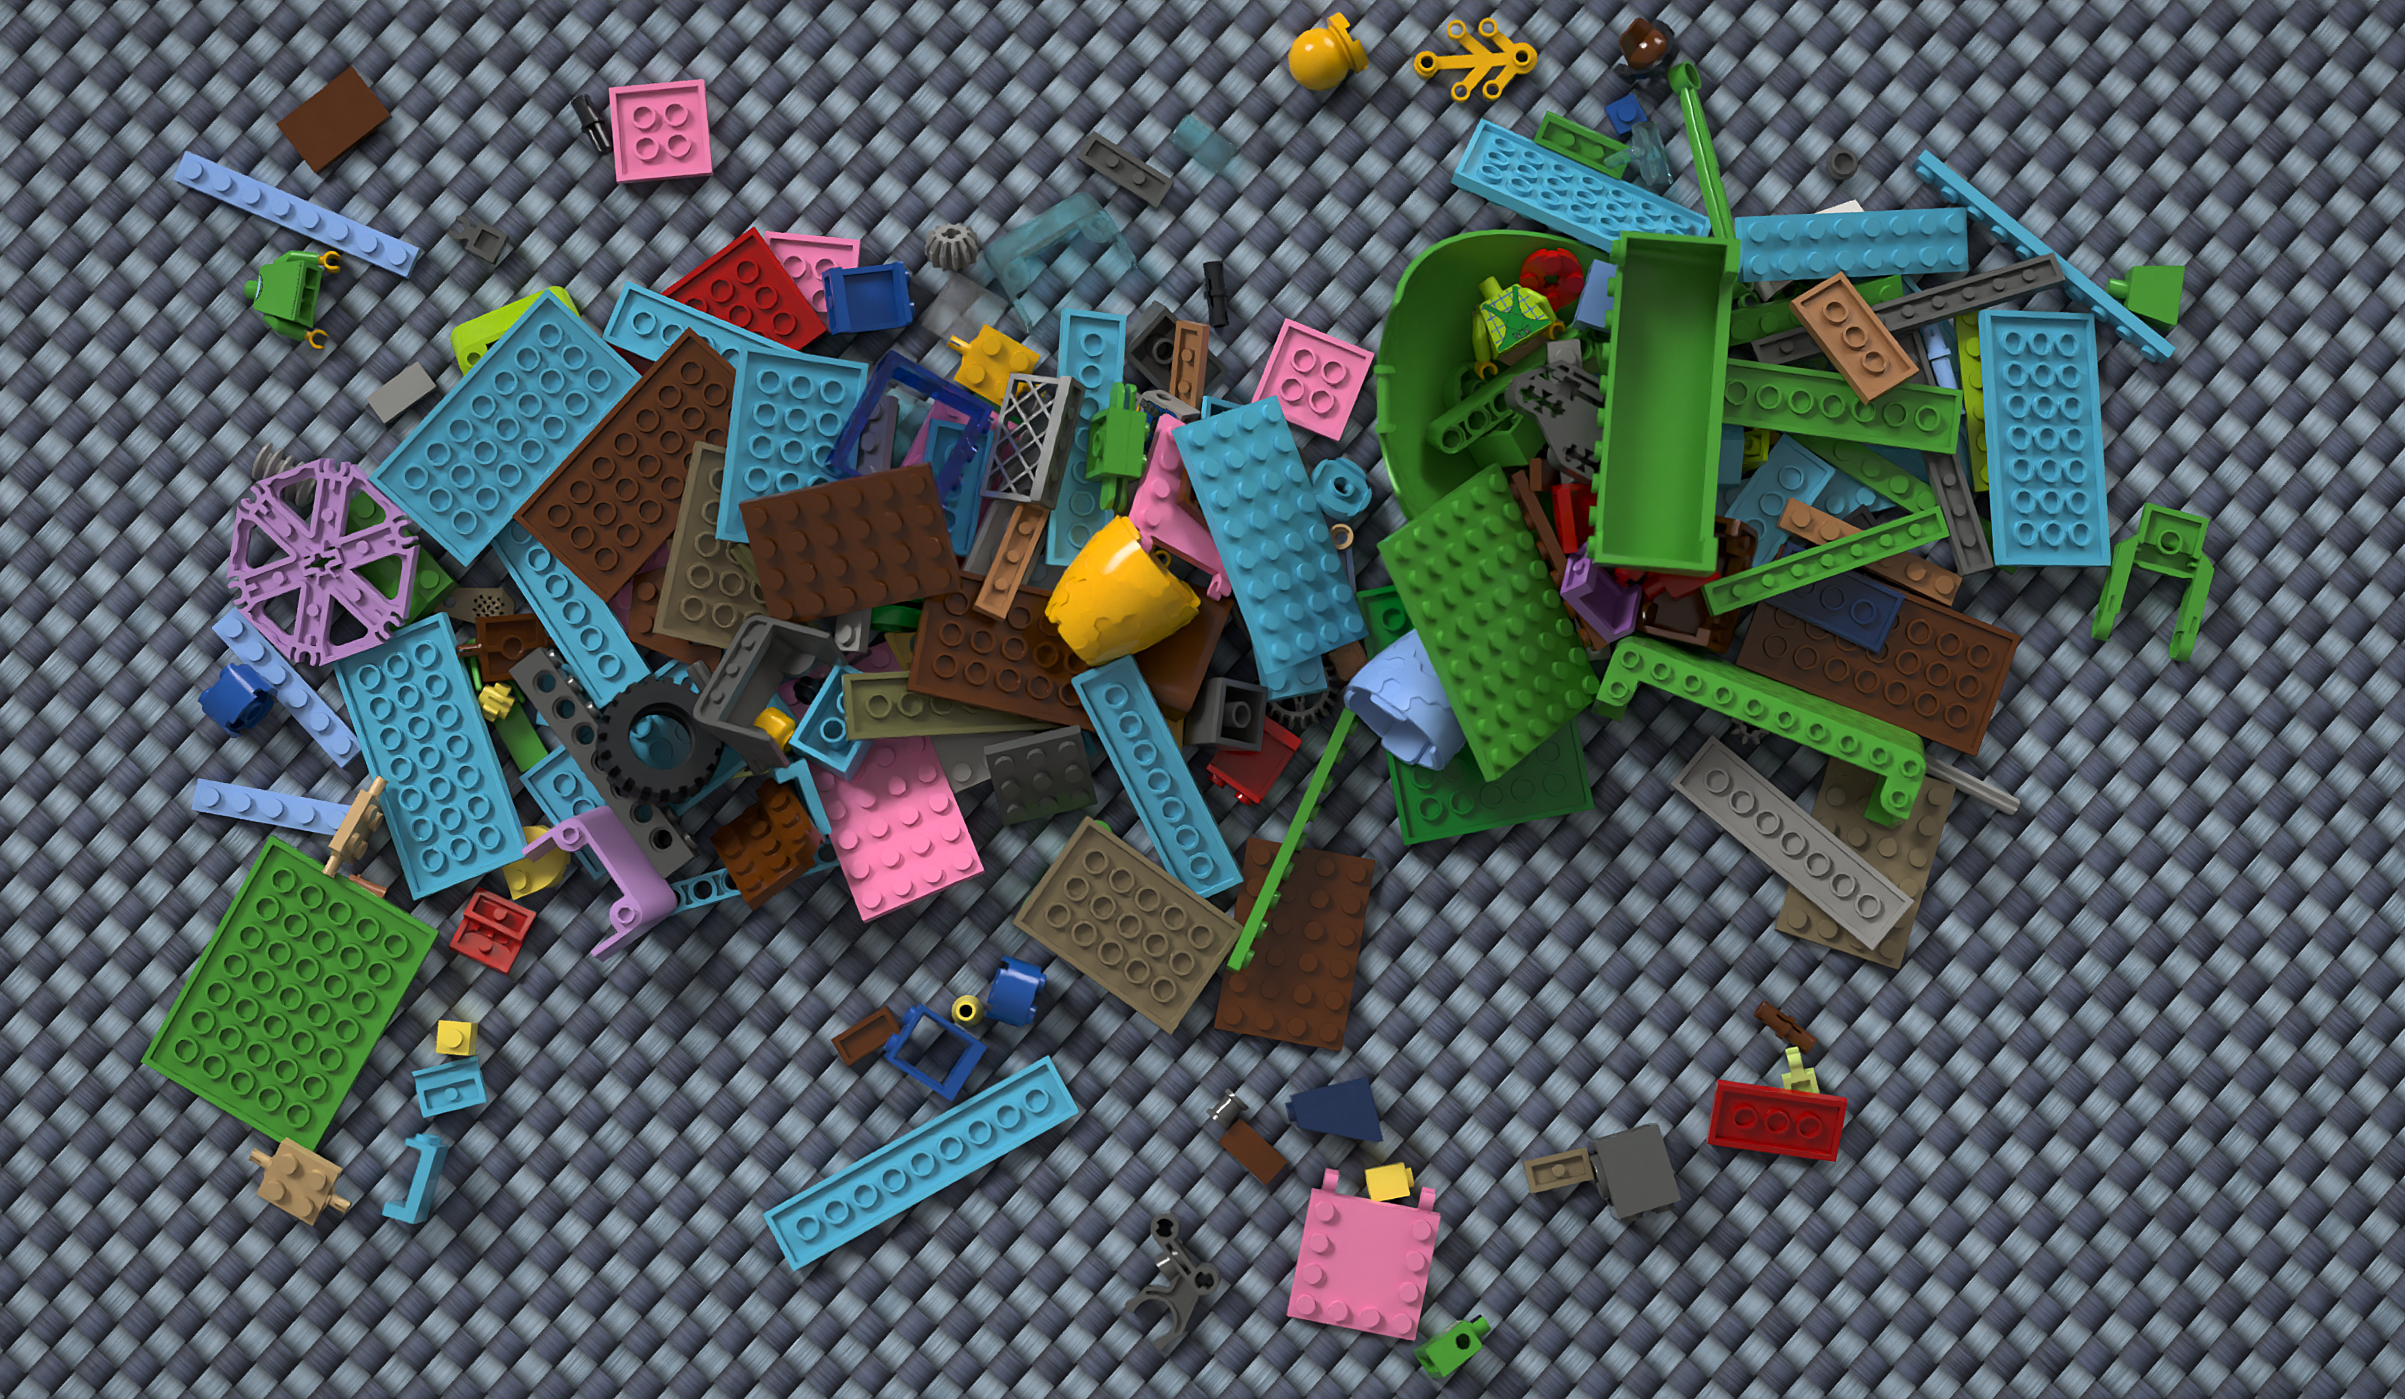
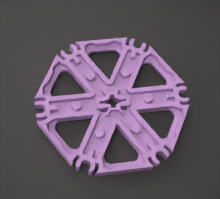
M321 458L258 481L256 483L261 486H252L250 488L256 494L257 500L253 503L251 499L244 498L240 501L242 506H237L226 579H233L239 576V580L230 582L228 588L239 587L242 590L241 598L234 600V605L246 603L248 605L243 609L237 610L288 659H294L295 662H303L306 652H309L311 655L310 665L312 666L330 664L389 643L385 639H393L395 637V634L389 629V624L393 622L395 626L401 627L405 625L404 620L409 618L420 545L407 548V544H412L419 540L418 536L406 537L404 534V528L407 525L413 524V520L398 521L399 518L408 514L368 479L369 476L356 464L351 465V462H341V469L337 472L335 470L336 459ZM308 478H314L317 480L311 525L309 526L283 501L282 491L289 485ZM360 488L384 509L386 518L383 523L345 536L351 494L355 489ZM258 525L290 556L256 569L252 568L248 563L252 529ZM391 555L398 556L402 561V572L397 597L393 600L386 598L355 568ZM321 557L336 558L329 561L325 568L318 566L310 568L311 565L321 560ZM300 589L294 635H289L265 613L264 606L269 599ZM335 598L368 628L365 637L341 646H336L331 642L330 629Z

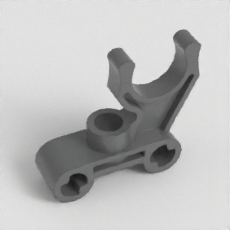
M1171 1210L1159 1212L1150 1225V1232L1153 1238L1163 1250L1154 1258V1261L1163 1275L1169 1280L1170 1286L1160 1284L1146 1285L1140 1293L1128 1299L1125 1303V1308L1129 1312H1134L1140 1303L1148 1299H1158L1170 1307L1173 1313V1324L1166 1334L1155 1339L1154 1347L1157 1350H1163L1169 1342L1183 1334L1199 1296L1213 1293L1221 1281V1272L1215 1264L1203 1262L1198 1265L1177 1238L1182 1228V1221L1180 1216ZM1166 1218L1173 1222L1171 1234H1164L1159 1230L1162 1224L1160 1219ZM1199 1272H1202L1204 1275L1211 1273L1214 1278V1284L1210 1286L1208 1283H1203L1201 1285L1197 1279V1274Z

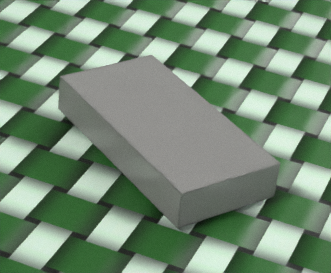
M417 361L366 397V400L382 422L388 425L437 390L438 387L420 362Z

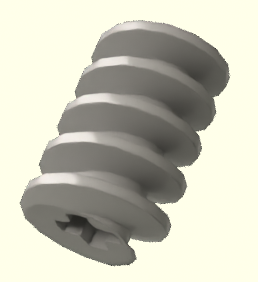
M269 441L260 450L254 461L252 478L257 481L264 480L306 463L302 461L296 467H293L295 457L290 455L285 460H282L284 450L281 448L272 454L273 443ZM308 478L285 487L282 494L284 493L285 498L289 501L295 500L297 506L305 507L315 499L317 481L314 478Z

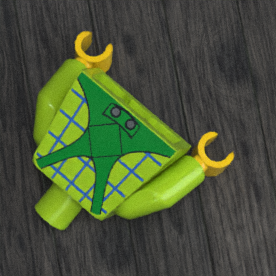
M1494 276L1478 285L1486 301L1478 306L1472 319V344L1477 360L1474 365V371L1481 379H1484L1483 369L1489 366L1490 372L1496 375L1498 368L1490 361L1491 357L1495 361L1541 333L1544 337L1555 340V337L1552 335L1554 327L1557 331L1564 333L1565 325L1555 321L1556 315L1545 296L1529 288H1522L1519 284H1514L1503 291Z

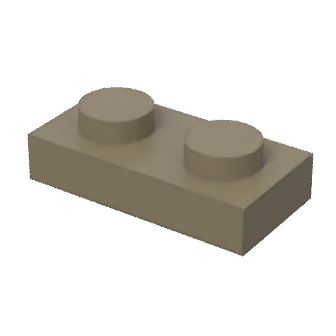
M1587 1147L1522 1161L1530 1194L1594 1179Z

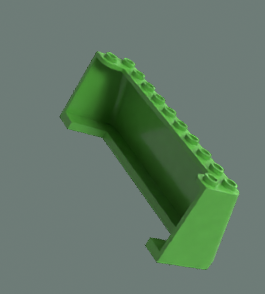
M1622 230L1619 238L1613 239L1609 264L1616 265L1615 278L1609 277L1607 286V297H1613L1612 310H1606L1604 330H1610L1609 343L1603 342L1602 362L1608 363L1607 376L1601 375L1599 395H1605L1604 408H1598L1597 428H1603L1602 441H1595L1594 460L1600 461L1599 474L1593 473L1591 493H1597L1596 506H1590L1589 526H1595L1594 536H1589L1587 540L1586 559H1592V566L1708 578L1715 572L1718 538H1713L1732 291L1733 282L1739 273L1741 239Z
M1635 629L1630 635L1619 638L1590 712L1621 723L1638 681L1879 774L1862 818L1890 829H1894L1908 820L1926 773L1924 744L1917 734L1739 667L1730 661L1687 645L1643 634Z

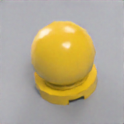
M1340 12L1327 19V29L1317 27L1305 31L1293 41L1288 54L1289 69L1297 83L1307 89L1322 92L1334 88L1345 79L1349 69L1358 74L1369 68L1367 66L1369 60L1360 40L1352 41L1346 31V28L1351 25Z

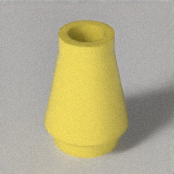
M961 996L952 1006V1017L962 1027H973L983 1018L984 1007L975 996ZM964 1005H970L972 1008V1014L969 1017H963L961 1014V1008Z

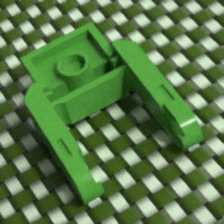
M2148 502L2144 503L2137 533L2113 547L2111 566H2108L2092 625L2091 637L2105 642L2110 641L2108 637L2113 626L2115 614L2120 612L2132 566L2174 579H2186L2187 584L2170 643L2169 659L2187 663L2194 648L2215 570L2208 557L2202 552L2210 519Z

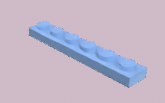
M235 606L212 629L244 664L250 665L278 691L277 696H274L328 755L342 769H345L362 753L357 735L276 647Z

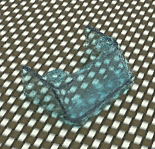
M1077 192L990 243L985 250L984 259L987 268L1027 333L1033 331L1032 321L1016 294L1026 289L1031 281V271L1026 261L1075 232L1081 230L1085 238L1093 243H1103L1111 238L1130 271L1133 272L1137 269L1136 257L1114 221L1099 202L1087 192Z

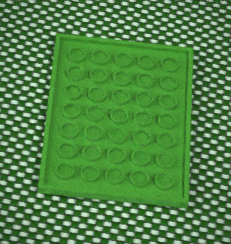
M1499 463L1487 466L1377 544L1379 552L1486 782L1497 780L1596 699L1600 689L1599 681L1563 606L1559 593L1550 579L1547 567L1540 557L1533 536L1525 524L1520 508L1510 491L1507 479Z
M270 835L141 1062L279 1143L287 1137L315 1153L441 932L338 872L334 879L322 873L326 866L325 864L280 838Z

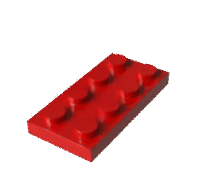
M1717 1079L1706 1141L1707 1144L1836 1162L1848 1102L1846 1097Z

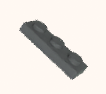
M1093 131L1077 156L1079 162L1158 210L1174 185L1172 179Z

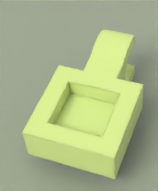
M1798 1046L1785 1049L1791 1072L1781 1074L1784 1088L1819 1093L1813 1067L1803 1068Z

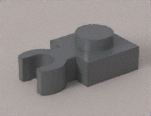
M457 216L456 220L464 224V230L459 234L449 230L448 235L457 242L468 241L465 247L466 251L496 265L510 237L482 221H479L476 228H473L467 218Z

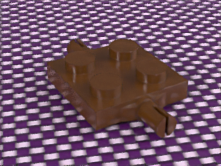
M536 613L475 617L477 633L475 644L456 645V650H469L468 652H458V659L464 657L477 658L481 682L513 680L514 678L508 670L539 647H544L548 650H559L557 645L554 644L555 642L552 637L547 638L543 624Z

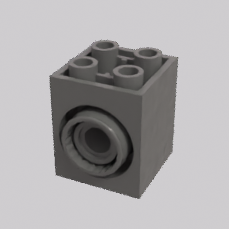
M1648 1123L1588 1141L1592 1152L1589 1160L1594 1180L1602 1200L1607 1202L1612 1217L1620 1219L1625 1223L1643 1218L1642 1212L1651 1210L1656 1212V1214L1674 1209V1202L1681 1201L1659 1124Z

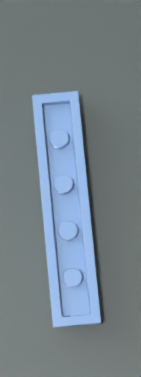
M198 778L191 810L335 836L351 806Z

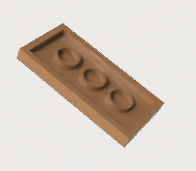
M1842 271L1791 300L1788 306L1865 406L1914 378L1920 371Z

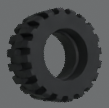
M655 677L645 678L643 683L638 684L634 682L628 685L623 693L618 692L606 708L596 733L595 751L599 754L598 765L600 770L605 771L608 775L606 781L610 786L616 785L621 789L619 794L626 799L632 796L638 799L636 804L646 806L648 802L655 803V807H666L667 803L671 802L674 805L685 802L689 796L692 798L696 796L713 777L721 761L720 758L724 751L725 743L702 728L695 719L693 709L702 691L700 690L696 694L690 690L692 684L683 681L682 685L675 684L672 677H664L663 681H656ZM650 715H663L674 719L682 725L691 742L690 752L686 760L676 768L660 770L651 768L637 759L630 748L629 735L632 727L639 719Z

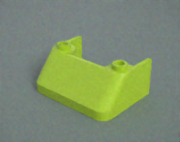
M559 286L548 288L580 318L567 290ZM546 289L454 328L450 336V343L464 376Z

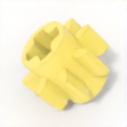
M498 681L494 687L489 684L485 685L478 698V703L483 709L482 714L485 719L494 722L497 716L504 720L506 719L516 698L509 695L512 687L501 681Z

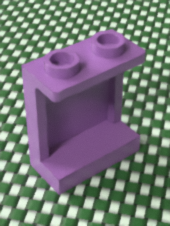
M1587 542L1577 546L1578 552L1569 553L1560 595L1607 643L1630 635L1635 629L1643 588L1639 584H1635L1627 589H1623L1612 580V577L1602 567L1592 566V559H1586Z

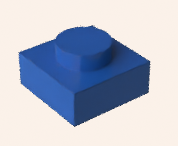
M1633 93L1604 108V112L1618 138L1646 124L1648 121Z

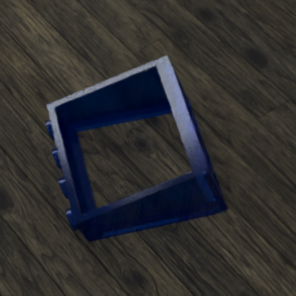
M891 349L878 363L820 471L837 480L863 475L844 463L890 378L970 417L936 480L945 513L949 503L944 500L950 490L955 492L960 485L964 475L959 472L964 463L970 464L979 449V446L975 445L980 433L986 435L994 421V418L990 416L994 407Z

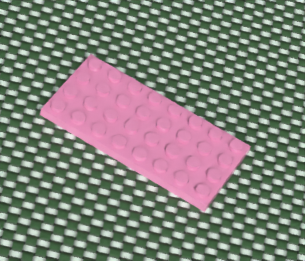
M887 641L868 648L866 653H856L846 658L848 665L863 673L903 671ZM827 665L810 672L806 676L816 679L823 686L832 669ZM796 678L779 685L777 691L801 722L811 705L802 704L795 698L793 686L795 682L801 679ZM930 737L875 740L850 783L805 759L832 829L829 837L864 923L985 874L981 860Z

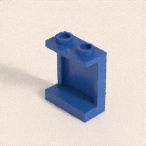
M903 261L842 269V267L829 268L821 273L831 336L905 328L913 323L915 306L913 301L909 300L907 288L910 286V274L908 269L904 268Z

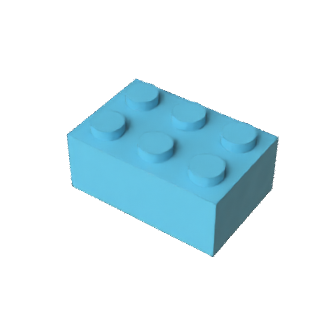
M847 664L846 667L834 666L788 743L794 753L850 783L875 740L846 741L841 676L843 674L863 673Z

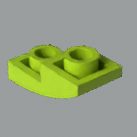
M1760 429L1744 432L1745 443L1742 472L1758 468L1768 462L1769 430Z

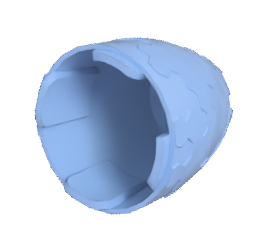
M1416 629L1402 636L1375 656L1354 676L1345 690L1344 703L1346 708L1357 713L1382 738L1381 744L1384 749L1406 764L1413 765L1417 763L1429 769L1442 770L1452 757L1460 751L1467 740Z

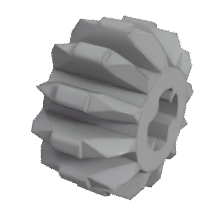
M948 223L946 226L937 225L935 230L928 232L925 254L928 261L932 263V267H942L943 271L948 269L957 271L958 268H969V264L977 262L978 250L980 249L977 233L973 232L972 227H963L961 223L956 225Z

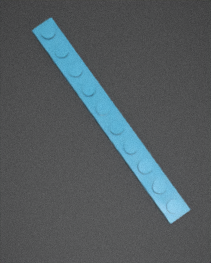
M1926 149L1913 163L1912 167L1916 169L1915 173L1921 180L1926 183L1932 182L1941 189V195L1952 203L1957 202L1962 207H1966V215L1977 223H1984L1991 229L1990 233L1994 238L2002 243H2009L2016 249L2015 253L2022 260L2025 261L2054 252ZM2054 252L2065 277L2063 285L2066 289L2065 293L2076 302L2082 301L2091 309L2090 313L2094 314L2096 319L2101 322L2107 321L2116 328L2115 333L2126 342L2132 341L2141 348L2140 352L2146 359L2152 362L2157 361L2161 364L2171 356L2176 349L2173 345Z

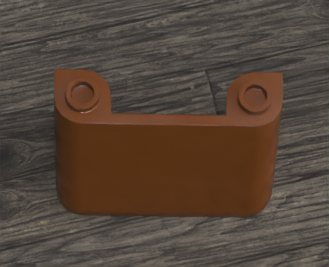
M1715 515L1713 538H1718L1716 569L1722 578L1751 569L1758 545V532L1741 520ZM1668 590L1655 597L1653 602H1645L1643 606L1639 607L1635 630L1643 634L1725 655L1730 648L1741 607L1711 617L1702 591L1675 601Z
M1189 582L1186 583L1193 589L1201 601L1197 607L1199 613L1175 633L1133 654L1164 718L1176 723L1189 712L1234 602V597L1230 595L1225 597L1222 594L1220 600L1216 601L1207 596V587Z

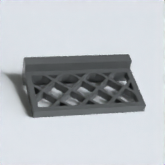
M1010 372L979 496L987 499L1037 505L1043 509L1055 510L1086 386L1070 376L1061 375L1060 378ZM1018 383H1028L1032 391L1018 400L1016 397ZM1051 386L1058 387L1055 398L1046 404L1041 394ZM1036 398L1042 408L1028 418L1023 407ZM1019 412L1024 422L1010 431L1008 427L1009 418ZM1046 415L1049 419L1048 427L1038 435L1033 424ZM1029 429L1034 439L1020 448L1015 438ZM1011 443L1016 453L1002 462L1000 458L1001 449ZM1038 446L1041 450L1040 458L1030 466L1025 455ZM1021 460L1026 470L1012 479L1007 469ZM1003 473L1008 484L999 491H991L993 480ZM1030 477L1033 481L1030 496L1021 495L1017 486Z

